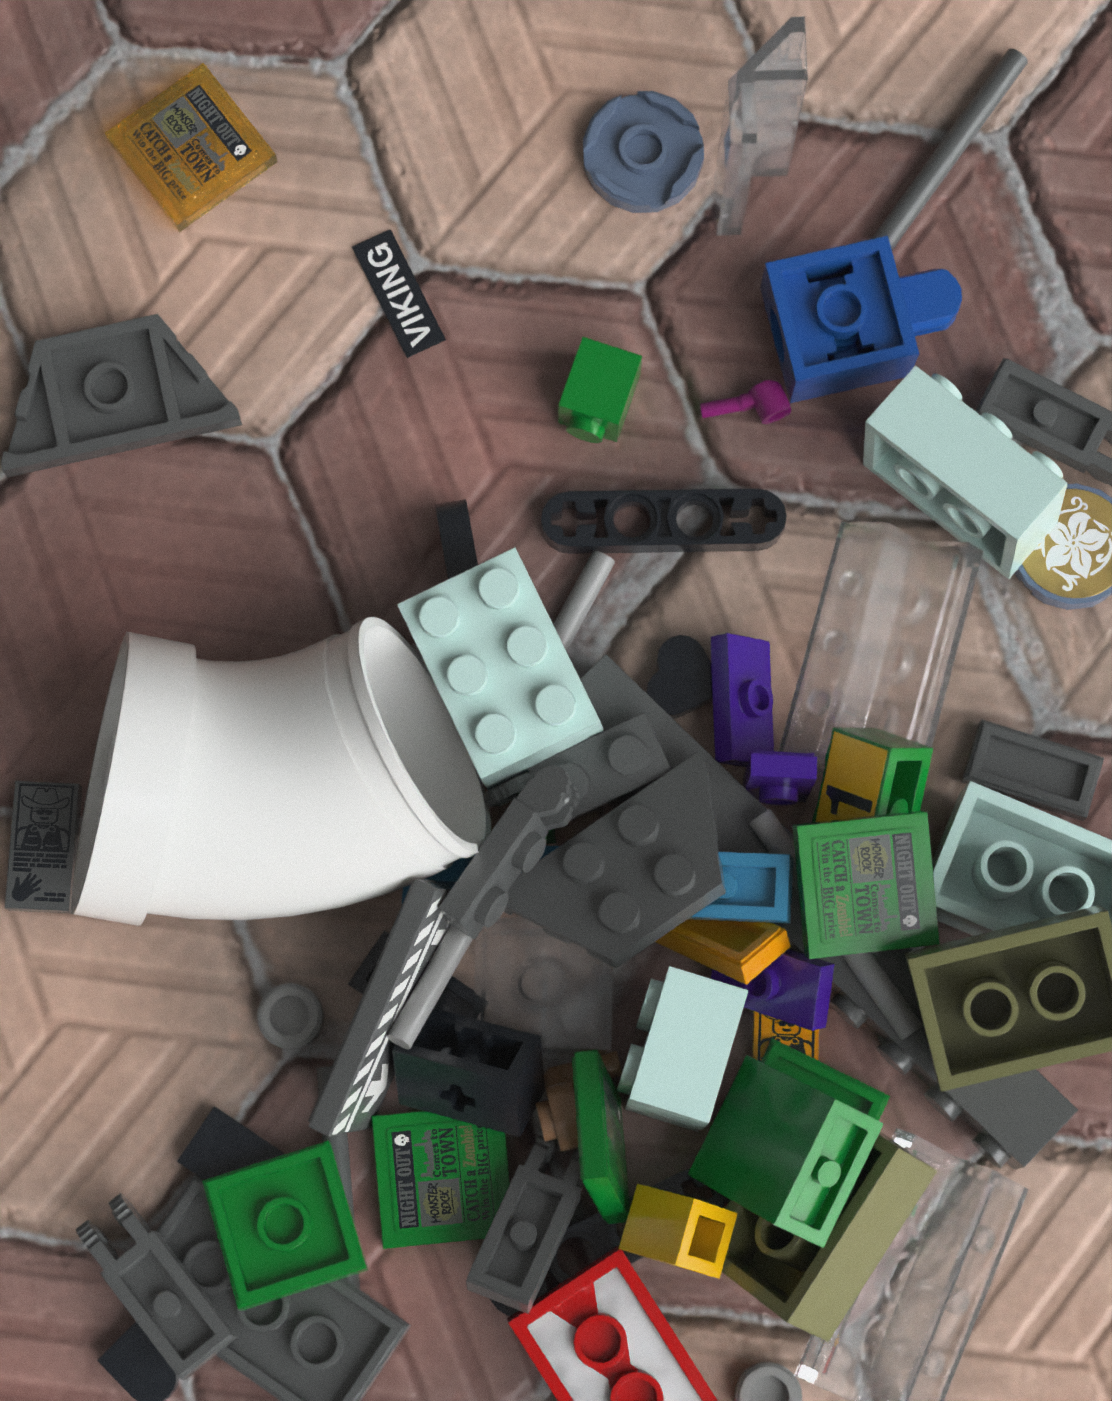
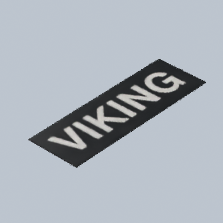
M391 229L353 246L352 248L406 357L409 358L445 341L446 339Z

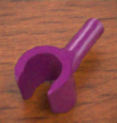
M773 380L763 381L752 387L748 393L739 394L740 396L700 403L702 418L741 411L745 412L755 408L762 424L779 421L790 415L792 411L783 387Z

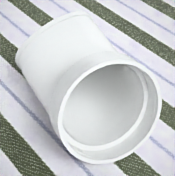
M367 617L355 623L349 631L343 634L332 635L295 652L267 659L238 662L197 659L196 648L193 644L126 632L111 678L90 774L74 870L71 898L72 914L140 926L143 923L146 914L210 920H252L297 916L341 908L392 893L411 885L412 881L416 879L428 878L451 867L454 861L460 858H470L479 853V848L491 833L490 811L484 796V785L427 666L397 630L377 617Z

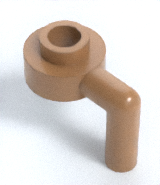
M617 1051L601 1054L600 1056L611 1079L621 1077L622 1070ZM572 1062L550 1067L545 1072L544 1081L548 1100L536 1102L544 1141L558 1139L561 1151L578 1148Z

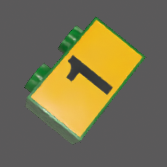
M833 727L830 744L825 755V768L812 822L920 811L933 748L878 728Z

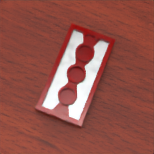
M619 1245L537 1298L529 1314L518 1311L507 1318L508 1324L557 1401H718L624 1252L619 1249Z

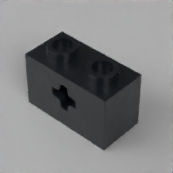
M433 1008L412 1047L404 1049L395 1044L392 1050L399 1104L521 1137L536 1108V1102L540 1101L545 1091L541 1036Z

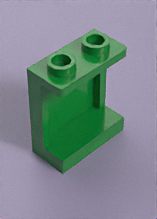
M746 1055L688 1175L771 1224L824 1248L884 1123Z

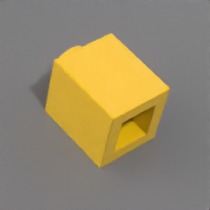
M637 1184L619 1249L720 1279L738 1213L695 1198Z

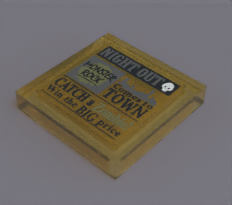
M204 63L105 132L107 141L179 233L278 162L275 152Z

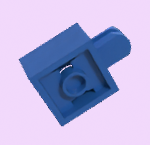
M888 236L765 263L760 286L790 403L905 378L915 366L919 356L915 337L948 329L954 323L962 302V289L957 279L945 269H931L899 276Z

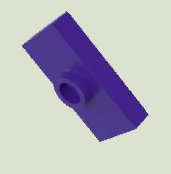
M725 633L711 637L715 760L722 764L746 767L754 750L774 751L770 642Z
M754 750V753L750 755L743 775V787L763 804L794 805L797 802H806L817 779V756H814L813 753Z
M787 949L747 985L712 969L711 979L748 990L744 1008L811 1031L826 1028L835 964L818 958L808 959L805 957V954Z

